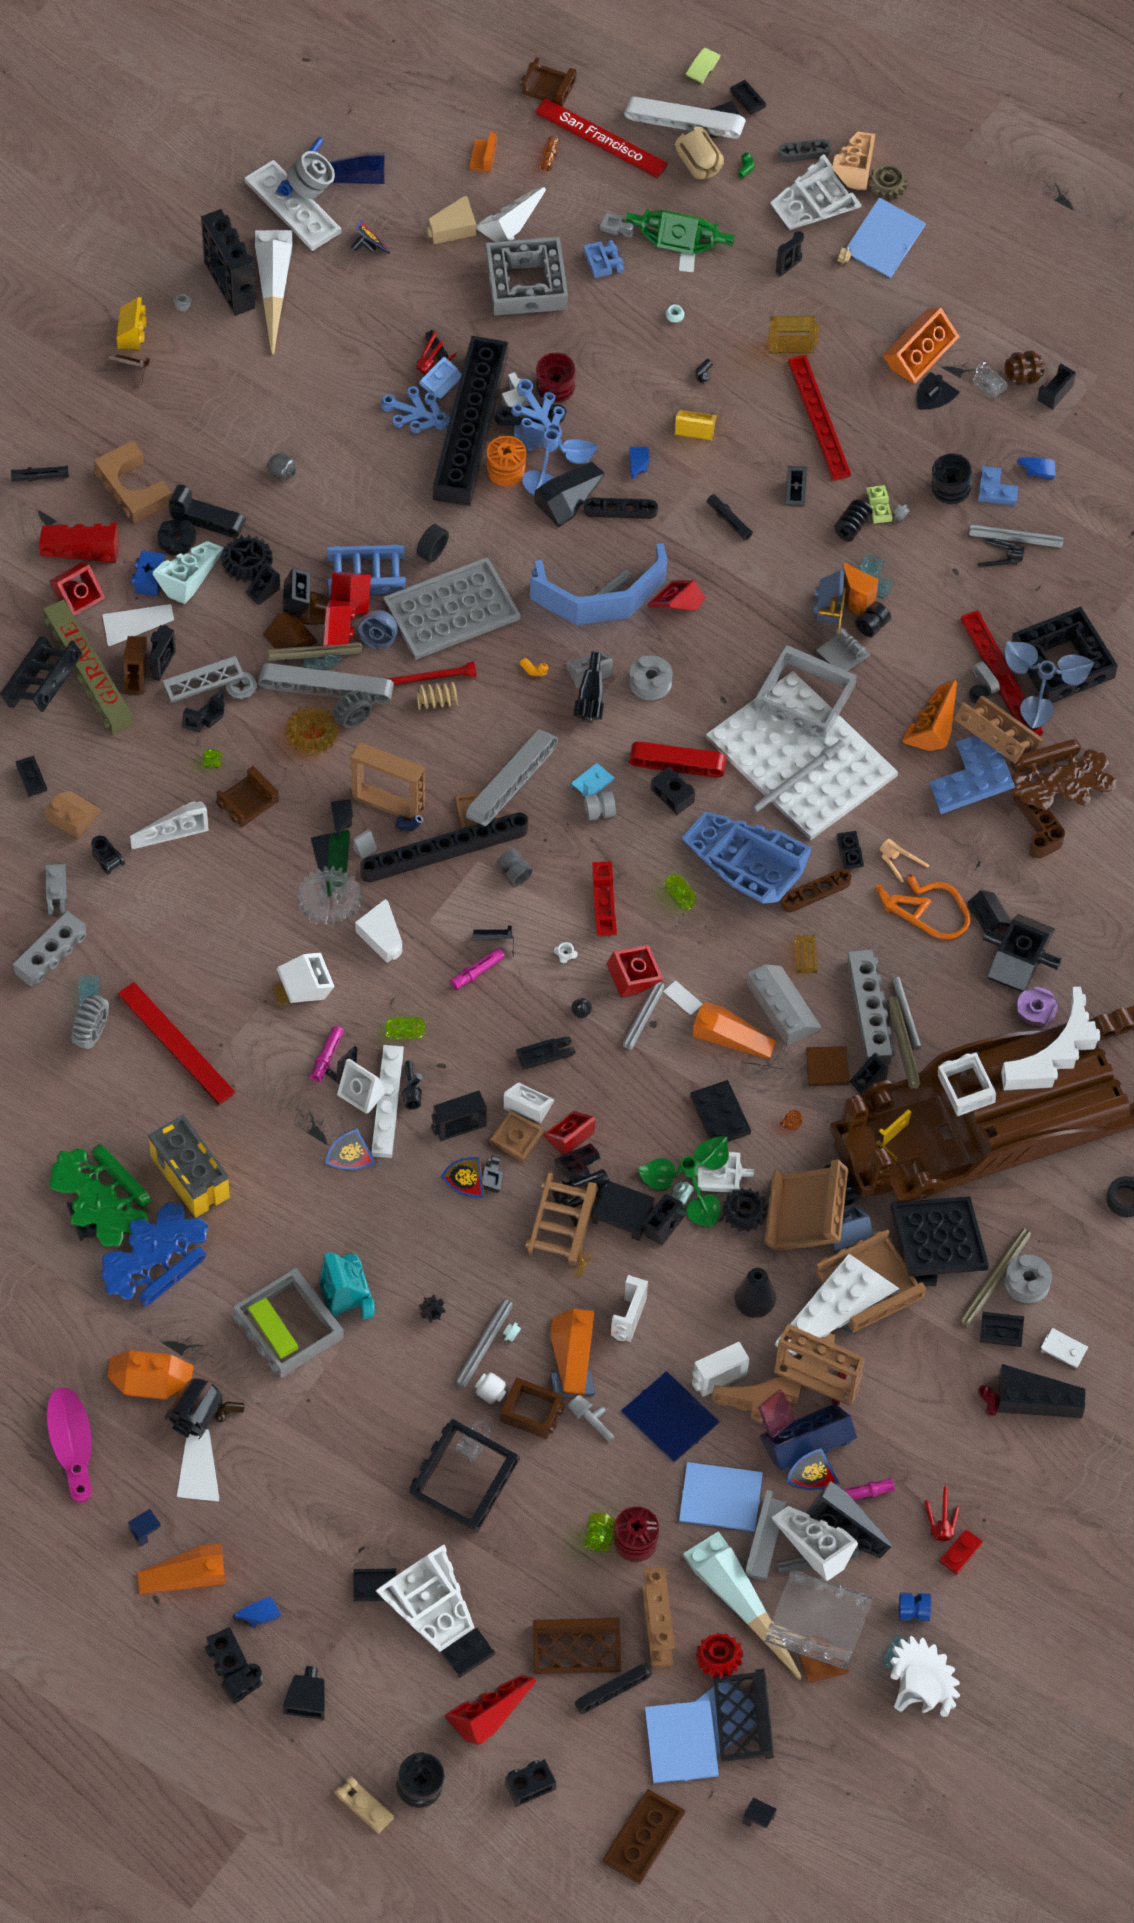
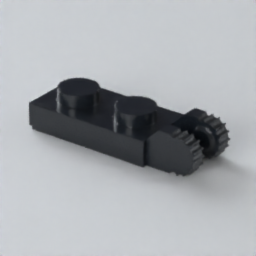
M568 1036L519 1048L516 1050V1055L522 1070L561 1058H568L576 1052L573 1047L558 1049L572 1042Z

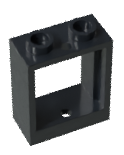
M480 1090L433 1105V1114H431L433 1121L431 1124L434 1135H438L440 1141H444L486 1127L487 1106Z

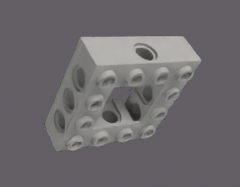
M560 237L486 243V261L494 316L568 310V291ZM543 267L545 284L538 283L532 286L517 285L510 292L509 269Z

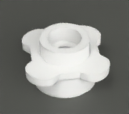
M570 942L561 943L559 947L554 949V953L559 956L561 963H567L568 960L575 959L578 956Z

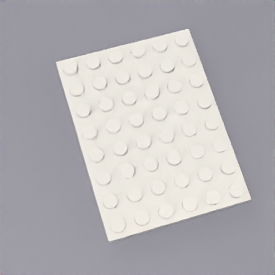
M794 671L778 681L767 699L824 724L833 710ZM755 698L706 734V739L720 753L725 754L727 760L764 796L768 795L818 757L826 747L830 748L839 740L844 742L845 746L837 751L833 758L829 761L825 760L771 801L810 841L898 776V771L840 715H838L826 738L815 736L805 729L797 728L789 722L781 721L773 715L759 711L755 708Z

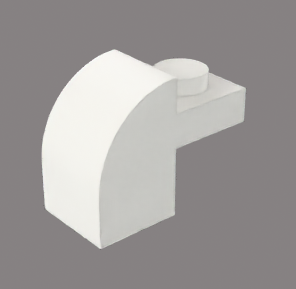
M515 372L508 374V387L510 391L502 393V407H513L516 403L522 406H530L525 396H521L517 391V385L521 378L518 379Z

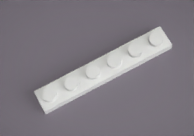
M383 1045L380 1081L387 1092L377 1103L371 1152L373 1157L392 1158L404 1053L403 1046Z

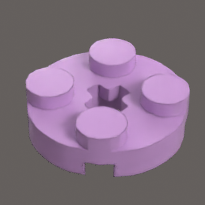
M1034 987L1033 990H1025L1020 994L1017 1002V1015L1029 1025L1045 1027L1055 1018L1058 1005L1054 995L1049 990ZM1038 1003L1040 1004L1041 1009L1036 1010L1034 1009V1007H1032V1005H1036Z

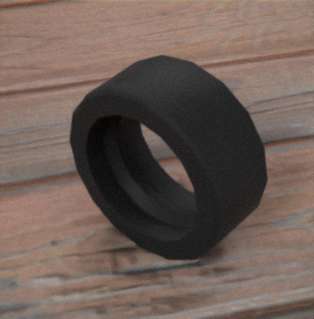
M437 524L431 525L420 538L416 554L429 563L434 562L445 549L449 532Z
M1118 1177L1112 1181L1108 1188L1106 1200L1108 1207L1113 1213L1121 1217L1134 1216V1205L1127 1206L1119 1203L1115 1199V1192L1120 1188L1134 1190V1177Z

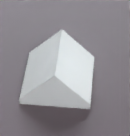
M346 1059L337 1095L367 1114L387 1090L377 1076L354 1061Z
M521 1083L515 1084L504 1093V1109L512 1110L539 1126L554 1102V1099Z

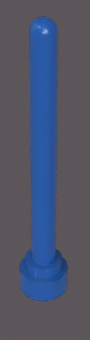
M318 137L308 151L317 152L324 142L323 138ZM288 179L281 181L277 187L278 192L285 197L290 196L294 190Z

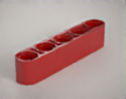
M636 741L631 745L629 763L639 768L664 771L670 767L678 773L720 778L724 775L727 758L725 754L720 752Z

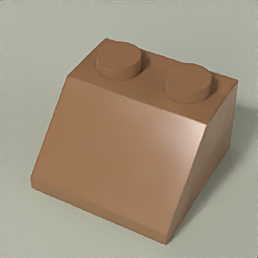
M71 791L56 794L45 807L46 821L77 840L102 812L101 809Z

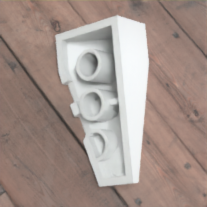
M200 801L190 802L132 834L130 836L131 849L209 831L206 806Z
M787 1506L772 1517V1520L812 1568L826 1581L844 1570L857 1546V1541L844 1529L839 1527L836 1529L829 1526L823 1520L819 1522L812 1519L809 1514L793 1507Z

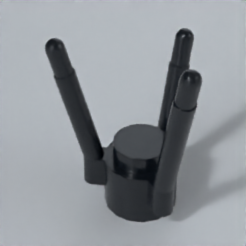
M995 538L992 540L986 539L985 542L1008 549L1007 557L1010 560L978 563V566L1017 565V561L1023 560L1025 547Z
M601 1169L591 1173L590 1176L575 1183L569 1181L566 1184L576 1187L587 1182L596 1183L598 1189L596 1198L600 1194L602 1187H606L605 1185L608 1184L610 1179L606 1171Z

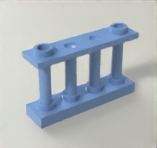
M404 545L327 547L328 561H334V572H342L341 561L353 560V573H361V560H372L373 578L370 580V595H390L406 589V577H400L399 559H405ZM391 559L392 577L381 578L380 560ZM328 579L329 596H331L332 579Z

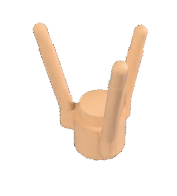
M887 839L880 847V851L883 853L881 858L887 862L901 883L904 880L890 858L895 859L901 853L924 867H929L927 863L902 849L891 839Z

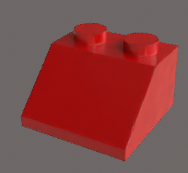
M79 563L49 581L59 601L65 600L73 616L105 599V595L89 564Z
M329 601L326 607L323 646L349 644L350 638L354 639L355 627H351L352 619L355 620L356 608H353V602Z
M649 945L614 951L606 963L620 997L640 994L664 979Z

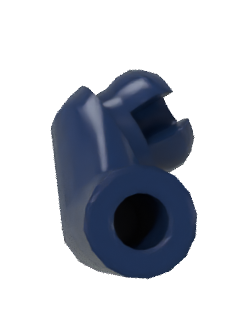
M416 815L410 821H407L406 817L402 818L400 816L396 819V826L400 830L414 831L423 823V817Z

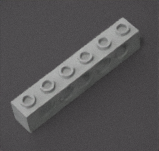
M872 949L848 952L847 964L865 1061L867 1062L874 1053H877L885 1064H891V1058L895 1056L894 1045L890 1044L889 1041L891 1038V1028L886 1025L888 1012L887 1009H883L882 1004L885 1003L884 992H880L879 988L881 986V975L876 972L878 968L877 956H873ZM875 1041H879V1042H881L882 1044H876V1043H874V1042H875Z

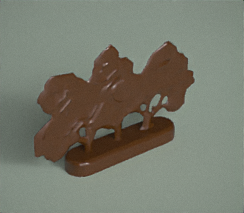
M1071 739L1021 754L1017 763L1011 761L1010 766L1016 773L1011 775L1015 788L1010 789L1009 792L1014 796H1019L1022 802L1034 805L1042 810H1047L1053 804L1055 793H1060L1064 799L1074 800L1086 807L1091 800L1090 789L1101 793L1113 791L1116 788L1117 779L1103 772L1109 764L1104 753L1088 749L1082 758H1075L1074 756L1080 752L1081 746L1076 739ZM1069 758V765L1067 766L1055 763ZM1051 764L1053 767V771L1050 773H1042L1037 769ZM1030 770L1027 776L1019 774L1020 772ZM1034 774H1036L1038 777L1036 783H1032V777L1035 776Z

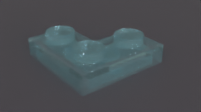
M867 553L858 569L879 579L876 597L885 600L893 588L894 582L879 576L885 560Z

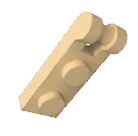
M352 1776L345 1780V1784L342 1787L339 1786L334 1791L340 1800L378 1834L394 1819V1816L361 1787ZM351 1789L355 1792L352 1797L347 1794Z

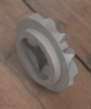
M243 672L244 679L226 684L228 695H231L234 699L240 698L243 700L246 697L250 699L251 695L255 694L257 688L256 679L251 674ZM240 681H242L244 686L242 691L239 690Z

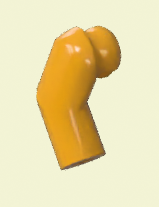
M527 658L520 662V665L530 676L543 677L549 669L546 663L534 666Z

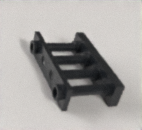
M39 636L1 691V697L8 707L15 708L20 699L32 700L39 711L44 712L83 653L74 641H71L64 650L52 648L46 637ZM50 656L60 657L55 664L46 663ZM40 670L50 671L46 678L36 677ZM30 684L40 686L35 693L26 692Z

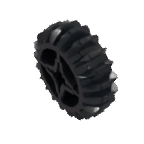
M241 534L240 539L234 537L233 542L228 541L227 546H224L221 554V563L225 573L229 574L230 578L235 577L237 582L240 579H243L244 583L247 580L252 582L265 562L270 566L272 565L273 554L269 544H265L264 539L259 540L257 535L251 538L250 534L244 538Z

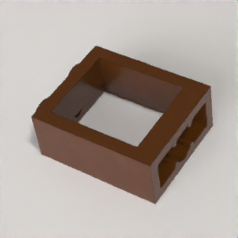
M516 1377L500 1412V1422L547 1439L549 1433L553 1434L556 1429L557 1421L555 1420L557 1416H561L564 1411L563 1395ZM522 1392L554 1403L545 1424L513 1413Z

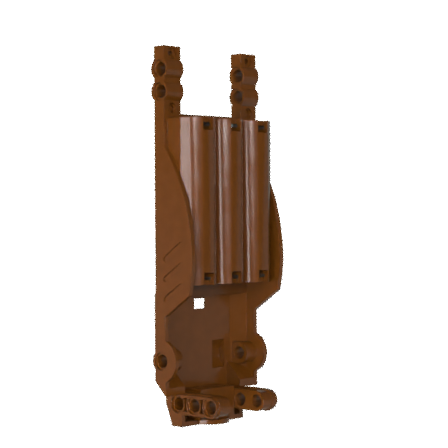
M1134 1006L1119 1008L1112 1013L1101 1014L1089 1020V1022L1095 1021L1096 1029L1100 1031V1040H1105L1113 1035L1114 1037L1118 1036V1034L1126 1033L1131 1029L1133 1031ZM1065 1023L1043 1031H1025L999 1035L944 1052L932 1060L918 1074L921 1084L917 1089L910 1088L907 1079L896 1083L892 1080H885L873 1084L862 1094L852 1096L845 1101L841 1120L830 1123L829 1130L835 1140L834 1146L839 1157L848 1168L850 1180L853 1181V1186L858 1189L861 1197L881 1195L894 1190L898 1200L913 1201L927 1198L932 1194L981 1179L982 1177L1134 1128V1103L1129 1104L1127 1094H1124L1120 1087L1121 1082L1118 1079H1114L1112 1065L1108 1063L1104 1050L1099 1049V1041H1097L1095 1049L1078 1050L1079 1060H1076L1074 1068L1057 1069L1058 1078L1054 1080L1052 1088L1004 1090L1001 1076L1003 1063L1021 1060L1046 1049L1063 1032L1067 1025ZM977 1053L996 1092V1100L993 1104L957 1116L938 1077V1066L946 1061L957 1060L965 1054ZM973 1068L965 1070L967 1073L965 1076L960 1077V1072L947 1077L958 1099L983 1090ZM909 1109L911 1111L909 1124L884 1146L885 1148H881L876 1143L878 1140L883 1142L884 1135L879 1130L882 1128L885 1131ZM947 1125L953 1138L944 1140L938 1127ZM887 1149L897 1157L896 1161L889 1156Z

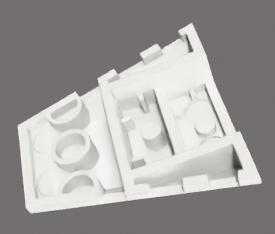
M825 154L819 158L820 160L815 165L812 164L802 177L799 176L790 188L787 187L771 202L772 207L789 230L862 207L852 192L849 194L836 177L832 169L833 165Z
M445 1545L426 1555L375 1590L439 1652L474 1629L468 1608L460 1593L459 1583L456 1582L453 1574L452 1564L448 1560Z

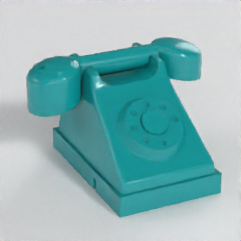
M332 1252L324 1253L319 1286L327 1309L336 1318L341 1313L361 1306L362 1320L371 1319L375 1314V1302L371 1296L360 1258L354 1253L341 1256Z

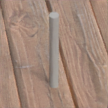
M895 977L892 981L914 1050H918L921 1048V1043L900 977Z

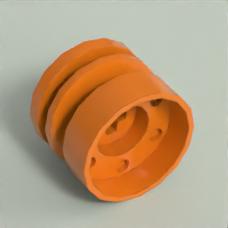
M500 436L493 439L487 448V476L498 486L510 487L520 483L526 473V447L522 441L512 436Z

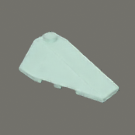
M209 541L192 548L185 555L179 554L172 561L166 560L153 571V576L169 598L185 604L195 594L223 552V547Z

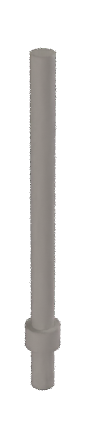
M839 740L830 748L826 747L822 750L818 757L752 806L754 812L760 811L825 760L829 761L833 758L834 754L845 746L844 742Z

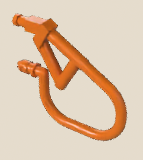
M910 873L906 875L910 889L916 895L933 889H943L952 894L964 915L963 926L952 933H940L919 920L931 904L930 899L895 894L890 898L887 891L885 892L882 884L875 887L886 912L890 913L892 911L934 938L940 940L959 938L968 931L971 925L969 909L960 893L950 884L932 882L919 887L920 884L917 883L914 875ZM902 903L919 906L911 915L907 911L897 906V904Z

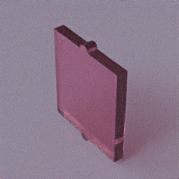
M782 1389L758 1406L763 1419L762 1423L765 1425L770 1438H774L795 1420L789 1407L790 1403L787 1402Z

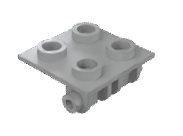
M840 628L839 636L836 635L816 650L829 664L845 671H850L871 655L845 628Z

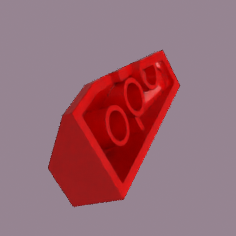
M520 1675L499 1685L496 1692H485L479 1695V1700L471 1704L468 1701L460 1704L445 1714V1718L465 1741L477 1745L483 1744L496 1733L536 1683V1680L533 1677Z

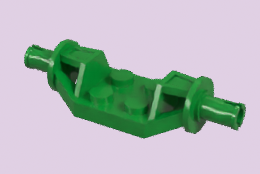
M646 209L643 216L629 212L626 214L625 223L640 226L641 234L645 235L660 248L695 254L707 249H714L717 243L730 246L734 244V234L719 232V224L714 225L700 217L667 210L650 211V209ZM647 226L658 229L657 233L648 229ZM700 239H711V242L699 243Z

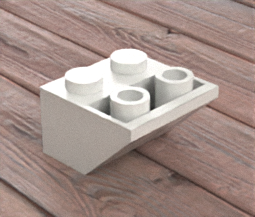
M321 953L303 954L277 968L290 1003L324 1000L335 987Z

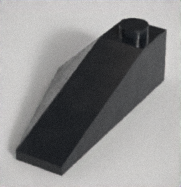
M589 462L555 477L535 490L534 503L558 527H561L576 515L579 507L584 504L587 496L596 488L605 473L594 462Z

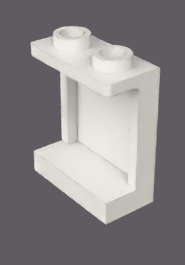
M628 1275L625 1282L624 1300L631 1302L626 1317L613 1315L611 1336L615 1339L631 1342L647 1300L648 1281Z

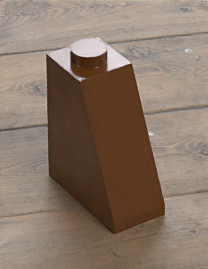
M147 636L127 637L123 660L124 694H144Z

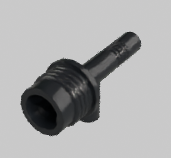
M408 1060L404 1062L407 1087L402 1090L405 1107L415 1110L421 1106L422 1090L416 1085L423 1079V1076L420 1073L414 1076L412 1061Z
M565 1181L559 1182L560 1184L567 1185ZM551 1190L557 1204L563 1203L565 1206L575 1208L584 1201L579 1196L570 1201L574 1195ZM569 1215L575 1227H577L579 1219H576V1216Z

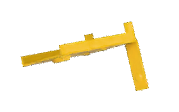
M908 1109L885 1131L882 1128L879 1130L884 1135L883 1142L880 1140L876 1142L881 1148H885L884 1146L909 1124L911 1111ZM887 1149L889 1156L896 1161L897 1157Z

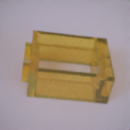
M815 315L770 316L768 332L769 354L814 353V346L818 345L817 334H819V323H815ZM808 332V335L778 336V333Z

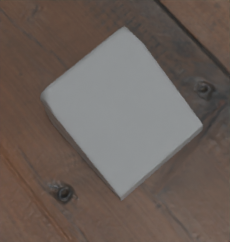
M369 829L353 839V850L362 859L377 850V845Z

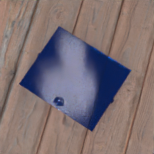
M667 1371L621 1410L674 1463L720 1423Z

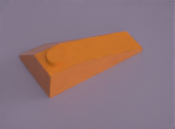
M704 1002L700 1007L693 1027V1037L766 1059L771 1058L776 1044V1040L725 1007Z

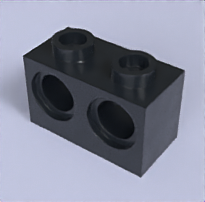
M231 1627L206 1637L207 1645L205 1650L209 1658L213 1657L216 1662L213 1666L218 1677L222 1675L223 1679H226L248 1665ZM220 1643H224L227 1645L223 1649H218L216 1647ZM227 1662L235 1663L233 1667L225 1666Z
M545 1759L540 1762L535 1760L522 1770L515 1769L509 1772L505 1777V1786L515 1806L518 1807L556 1790V1780ZM536 1774H543L545 1778L537 1780L534 1776ZM520 1782L523 1783L525 1787L522 1789H518L514 1785Z

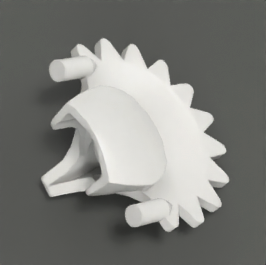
M913 1636L908 1638V1643L901 1639L898 1642L900 1648L894 1647L892 1649L896 1658L890 1660V1663L893 1665L891 1678L897 1680L900 1676V1689L894 1708L902 1712L909 1704L923 1701L921 1711L926 1713L933 1709L937 1703H942L940 1714L943 1717H947L950 1708L956 1707L953 1699L960 1697V1694L953 1688L959 1685V1681L951 1676L955 1671L954 1667L945 1665L947 1656L945 1654L937 1655L935 1644L928 1648L924 1638H921L918 1643Z

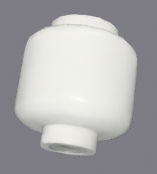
M492 1372L487 1375L484 1373L474 1386L477 1388L476 1395L489 1404L494 1403L496 1400L500 1402L507 1393L504 1390L506 1386L505 1381Z

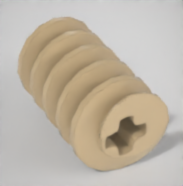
M454 682L450 683L449 688L446 683H443L441 689L438 683L435 684L434 689H432L430 684L427 685L426 690L423 685L419 686L417 691L418 710L421 709L422 704H424L426 709L429 708L430 703L434 709L437 703H440L441 708H444L445 702L448 703L449 707H452L453 701L457 705V692Z

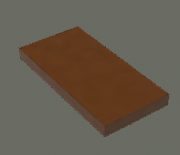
M647 1789L605 1855L602 1863L641 1885L686 1811Z

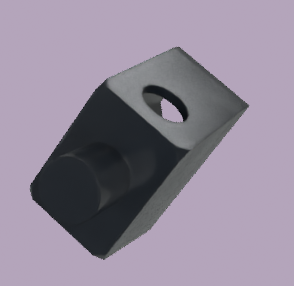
M306 1666L304 1676L294 1675L283 1703L284 1714L325 1720V1680L317 1678L318 1668Z

